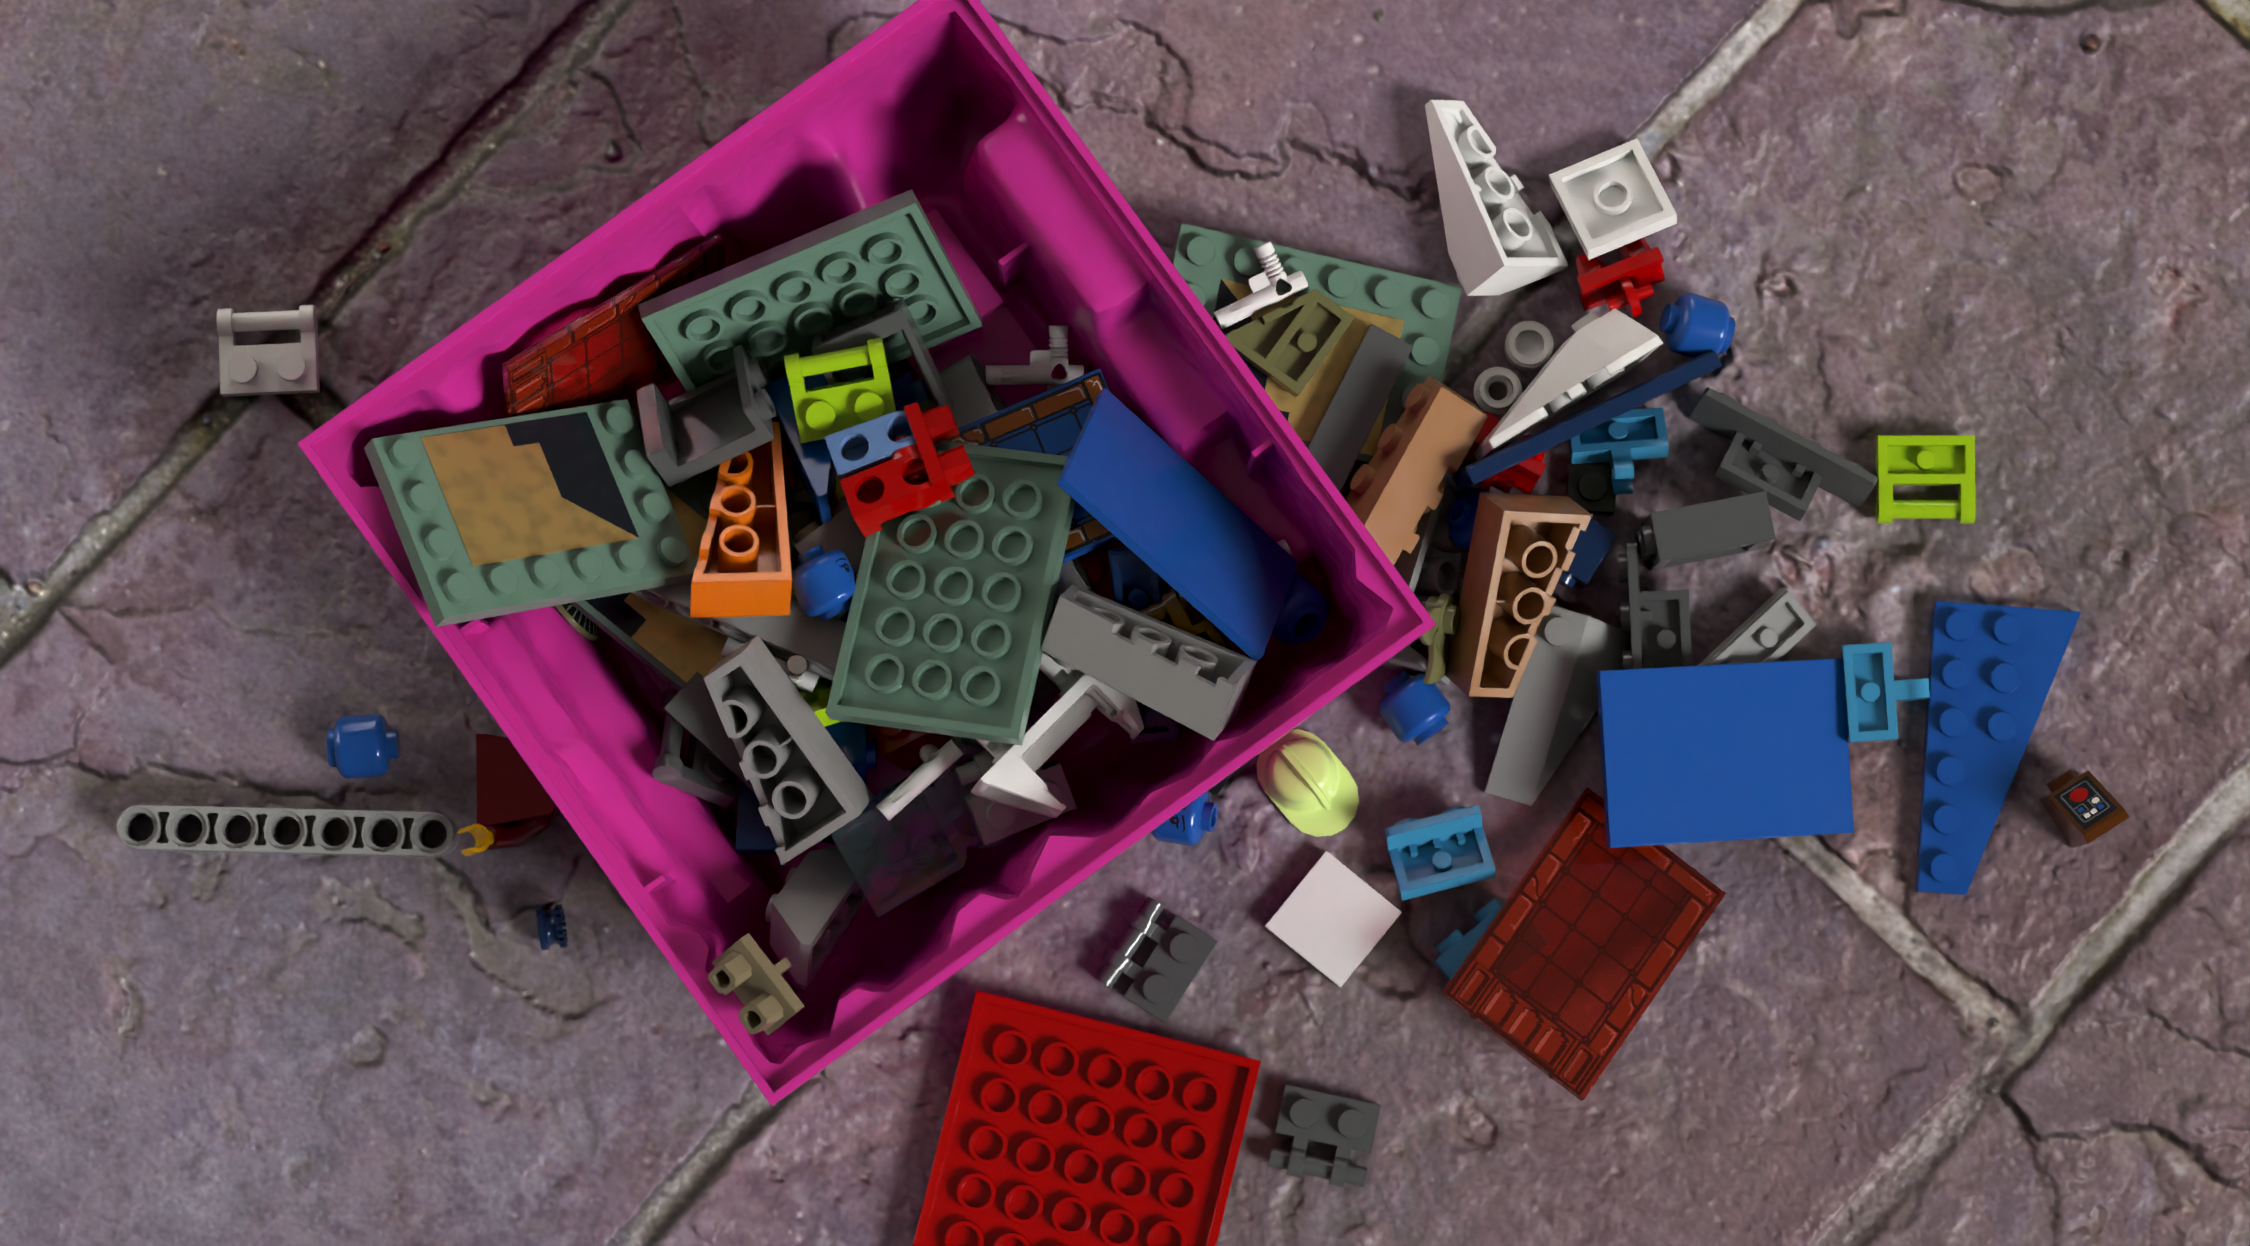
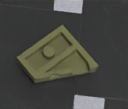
M1314 289L1294 301L1227 333L1225 336L1243 359L1294 397H1297L1355 317L1319 290Z

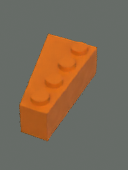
M772 422L775 439L720 464L715 492L710 503L709 517L700 544L699 558L691 581L690 618L790 615L792 571L780 422Z

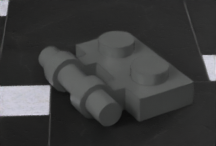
M1148 896L1138 912L1133 910L1126 923L1129 924V927L1114 949L1109 947L1102 960L1105 961V964L1099 971L1096 979L1112 989L1121 973H1124L1134 980L1124 997L1165 1023L1218 941L1176 915L1167 931L1154 923L1164 906ZM1145 936L1158 943V945L1142 968L1130 959Z
M1285 1084L1275 1132L1294 1137L1291 1151L1276 1147L1271 1148L1268 1166L1286 1170V1175L1300 1178L1302 1173L1329 1179V1185L1344 1187V1183L1363 1187L1367 1168L1349 1164L1351 1149L1371 1153L1381 1105ZM1308 1140L1335 1145L1334 1159L1330 1160L1307 1155Z

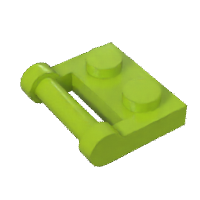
M882 337L867 340L868 345L801 358L799 353L784 356L801 443L825 439V436L896 412ZM872 365L873 377L806 389L804 380L806 376Z
M1975 435L1877 436L1875 438L1876 476L1878 478L1875 499V520L1877 524H1892L1893 519H1957L1959 524H1974L1976 517ZM1893 486H1958V499L1893 500Z

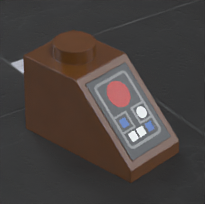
M2071 769L2065 771L2046 784L2051 792L2039 799L2071 848L2089 844L2129 818L2125 809L2089 770L2076 776Z

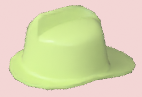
M1300 729L1291 730L1259 753L1256 767L1258 780L1262 788L1289 822L1301 832L1316 837L1332 836L1345 829L1353 820L1359 804L1358 787L1346 767L1325 742L1315 734Z

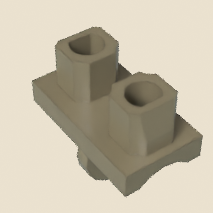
M749 933L740 938L712 962L715 967L708 974V980L718 993L727 995L731 991L735 992L745 1005L739 1011V1020L750 1034H756L764 1030L767 1035H770L805 1007L782 976L792 966L788 958L786 957L773 965Z

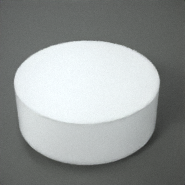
M1523 321L1513 326L1508 332L1504 350L1508 361L1514 367L1523 371H1534L1540 369L1548 362L1554 343L1550 331L1544 325L1535 321Z

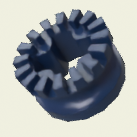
M561 904L555 905L552 911H546L544 907H538L536 917L542 950H549L552 944H558L560 948H566L568 946L567 930L563 929V927H566V922L562 923V921H565L563 906Z

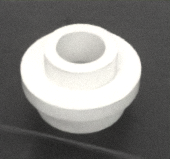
M1489 368L1478 376L1474 384V399L1484 412L1497 416L1504 415L1522 394L1521 382L1517 375L1507 368ZM1499 383L1503 385L1506 389V397L1502 400L1491 398L1488 389L1492 384Z

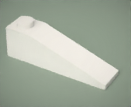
M1430 100L1426 103V116L1448 254L1457 272V279L1464 288L1466 295H1502L1558 273L1568 267V263L1550 223L1541 211L1533 215L1518 193L1524 186L1515 174L1509 177L1498 165L1493 157L1496 154V146L1465 102L1458 100Z
M1616 308L1599 317L1596 311L1587 314L1571 325L1575 333L1558 348L1473 454L1478 461L1489 456L1628 373L1662 345L1663 342L1657 334Z

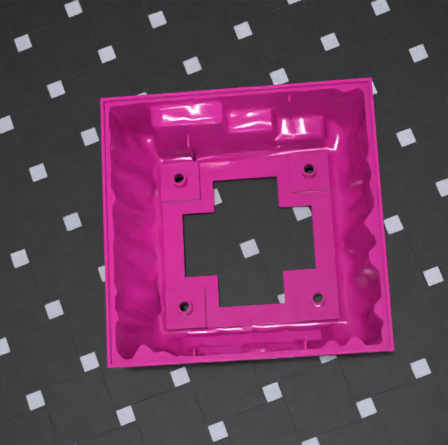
M980 0L916 1L297 443L771 1106L782 1100L1436 626L1429 613ZM912 189L976 306L983 326L928 349L938 372L940 373L970 353L975 355L984 368L985 365H1030V352L1032 350H1049L1051 348L1049 347V326H1068V352H1066L1068 354V357H1066L1068 358V365H1083L1084 375L1100 368L1109 391L1273 540L1279 542L1284 539L1291 550L1292 557L1299 562L1295 572L1306 576L1323 594L1328 603V616L1319 635L1307 642L1285 644L1271 634L1263 657L1255 665L1237 716L1214 741L1186 726H1181V737L1178 740L1130 743L1129 733L1117 722H1112L1095 708L1090 713V718L1045 762L1048 763L1057 759L1061 763L1077 808L1061 814L1057 818L1049 819L988 845H984L980 839L965 796L969 795L966 785L962 786L955 769L968 763L976 751L984 748L976 739L969 738L957 744L956 746L963 755L890 821L876 806L903 783L912 772L910 769L904 771L883 758L876 742V769H867V787L874 797L860 816L846 824L844 837L834 844L825 843L821 840L781 865L777 854L736 853L739 780H737L735 799L727 808L663 784L653 777V764L655 758L660 755L666 715L662 710L663 695L665 691L673 687L602 630L601 637L595 641L587 639L571 626L555 606L435 627L364 447L372 438L507 418L503 366L552 335H556L557 332L582 319L585 315L656 272H661L666 266L714 237H717L719 271ZM701 262L697 263L696 265H694L693 267L689 268L688 270H690V269L694 268L695 266L699 265ZM701 265L689 272L688 283L701 278ZM681 273V274H679L678 276L674 277L673 279L669 280L668 282H666L665 284L661 285L660 287H658V288L656 287V289H655L654 291L658 290V289L661 288L662 286L666 285L667 283H669V282H671L672 280L676 279L677 277L681 276L683 273ZM685 276L655 292L653 298L686 285ZM649 293L646 294L645 296L641 297V298L638 299L637 301L633 302L632 304L628 305L627 307L623 308L622 310L618 311V312H621V311L625 310L626 308L630 307L631 305L635 304V303L638 302L639 300H641V299H643L644 297L648 296ZM647 297L620 314L618 317L619 335L622 336L643 323L638 304L650 300L651 297ZM613 313L612 316H610L609 318H607V319H605L604 321L600 322L599 324L595 325L594 327L590 328L589 330H587V331L584 332V333H587L588 331L592 330L593 328H595V327H597L598 325L602 324L603 322L607 321L608 319H610L611 317H613L615 314ZM616 318L609 320L585 335L583 338L584 356L588 357L616 339ZM645 324L621 338V359L651 342L653 337ZM577 336L576 338L570 340L569 342H567L566 344H564L563 346L559 347L558 349L554 350L553 352H551V353H549V354L551 355L552 353L556 352V351L559 350L560 348L564 347L565 345H567V344H569L570 342L574 341L575 339L579 338V336ZM578 339L550 356L548 359L550 378L555 377L582 359L581 340ZM613 342L587 358L585 361L586 380L593 378L617 363V342ZM655 342L656 361H659L665 356ZM649 344L623 360L621 363L622 382L627 381L654 363L653 344ZM913 355L907 357L906 359L920 375L916 380L923 378ZM544 361L545 382L547 380L546 361ZM583 363L577 364L550 382L551 401L557 400L584 382ZM1059 363L1054 367L1051 373L1053 379H1063L1066 377L1067 373L1062 364ZM619 365L613 366L588 382L586 385L587 403L593 402L619 385ZM653 367L647 369V370L644 371L643 373H641V374H639L638 376L634 377V378L631 379L630 381L626 382L624 385H626L627 383H629V382H631L632 380L636 379L637 377H639L640 375L644 374L645 372L649 371V370L652 369ZM673 370L653 382L667 401L687 392ZM545 384V386H546V399H547V404H548V403H549L548 384H547V385ZM1048 384L994 385L1007 407L1047 391ZM584 386L556 401L552 405V411L584 406ZM619 388L613 390L612 392L608 393L607 395H605L604 397L600 398L599 400L595 401L594 403H592V404H590V405H593V404L597 403L598 401H600L601 399H603V398H605L606 396L610 395L611 393H613L614 391L618 390ZM637 393L627 398L631 409L635 405L638 406ZM1225 635L1234 652L1251 658ZM1059 693L1030 707L1025 733L1061 698ZM866 724V739H875L871 726ZM683 729L680 759L683 761V766H686L690 733L686 729ZM965 820L969 822L976 831L975 838L934 886L882 910L878 909L875 911L866 899L864 900L859 913L804 994L794 992L805 1007L770 1035H767L764 1030L756 1034H750L739 1020V1011L745 1007L734 991L727 995L718 993L708 980V974L715 967L712 962L747 933L752 936L773 965L779 962L769 944L771 923L765 920L766 908L771 896L774 893L779 894L785 886L790 869L793 867L798 868L809 851L869 839L882 841L879 882L876 885L878 887ZM783 973V974H782L783 978H784V979L787 981V983L790 985V983H789V981H788V979H787L785 973Z

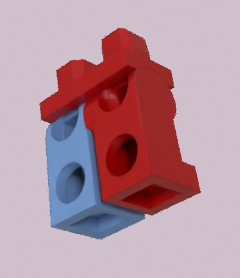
M918 402L903 407L904 411L892 412L824 437L853 519L864 537L883 530L881 524L910 511L927 508L939 499L941 502L954 498L955 495L951 486L975 475L964 445L940 454L938 452L937 443L960 435L949 405L922 412Z

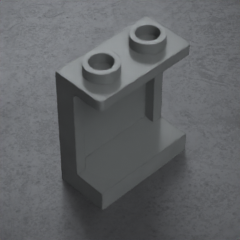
M742 344L732 348L736 370L669 401L665 399L654 383L636 390L646 457L669 487L775 439L771 418L776 416V410L765 385L770 384L769 373L763 361L758 356L752 359Z

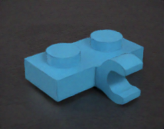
M1663 408L1630 410L1569 439L1571 464L1610 462L1613 494H1633V460L1668 457L1669 442ZM1567 414V418L1575 414Z
M1891 642L1842 645L1848 743L1898 740L1896 701L1928 700L1930 698L1929 678L1894 681Z

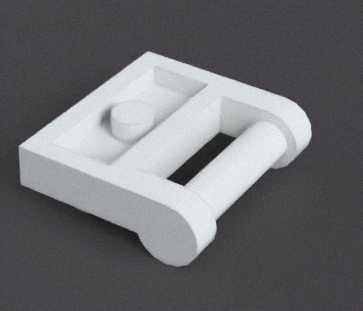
M300 305L299 310L234 313L233 308L217 310L220 394L223 397L320 393L318 321L315 305ZM300 329L301 343L236 346V332Z

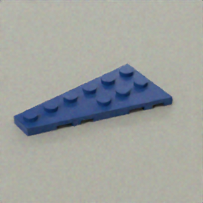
M1946 601L1933 602L1928 674L1930 698H1928L1926 706L1915 892L1952 895L1967 894L2081 612Z

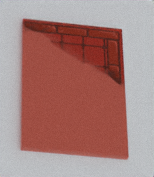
M719 233L715 234L502 364L506 418L628 399L630 407L633 408L638 404L636 390L654 383L660 391L678 380L677 375L642 321L638 304L724 269V238Z
M1588 787L1584 789L1440 993L1467 1013L1471 1019L1476 1020L1543 1071L1550 1079L1556 1081L1581 1101L1586 1098L1726 894L1664 845L1607 848L1605 812L1603 809L1604 799Z

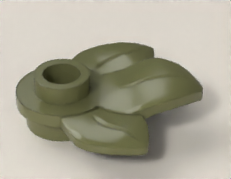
M1443 593L1440 597L1430 596L1424 607L1436 623V626L1419 637L1424 645H1428L1429 651L1428 666L1423 684L1431 685L1440 681L1448 665L1450 634L1454 635L1457 632L1461 616L1460 607L1454 605V598L1451 594Z

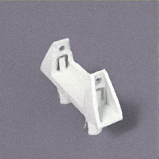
M1044 652L1042 653L1039 669L1061 690L1059 696L1061 698L1024 734L1022 745L976 739L994 757L992 761L994 765L980 778L971 792L985 799L1057 818L1065 810L1066 806L1064 803L1061 804L1049 792L1047 785L1035 772L1090 718V713L1097 708L1109 720L1117 722L1131 735L1130 738L1133 740L1142 732L1144 725L1135 699L1079 670L1069 669L1057 664L1051 655Z

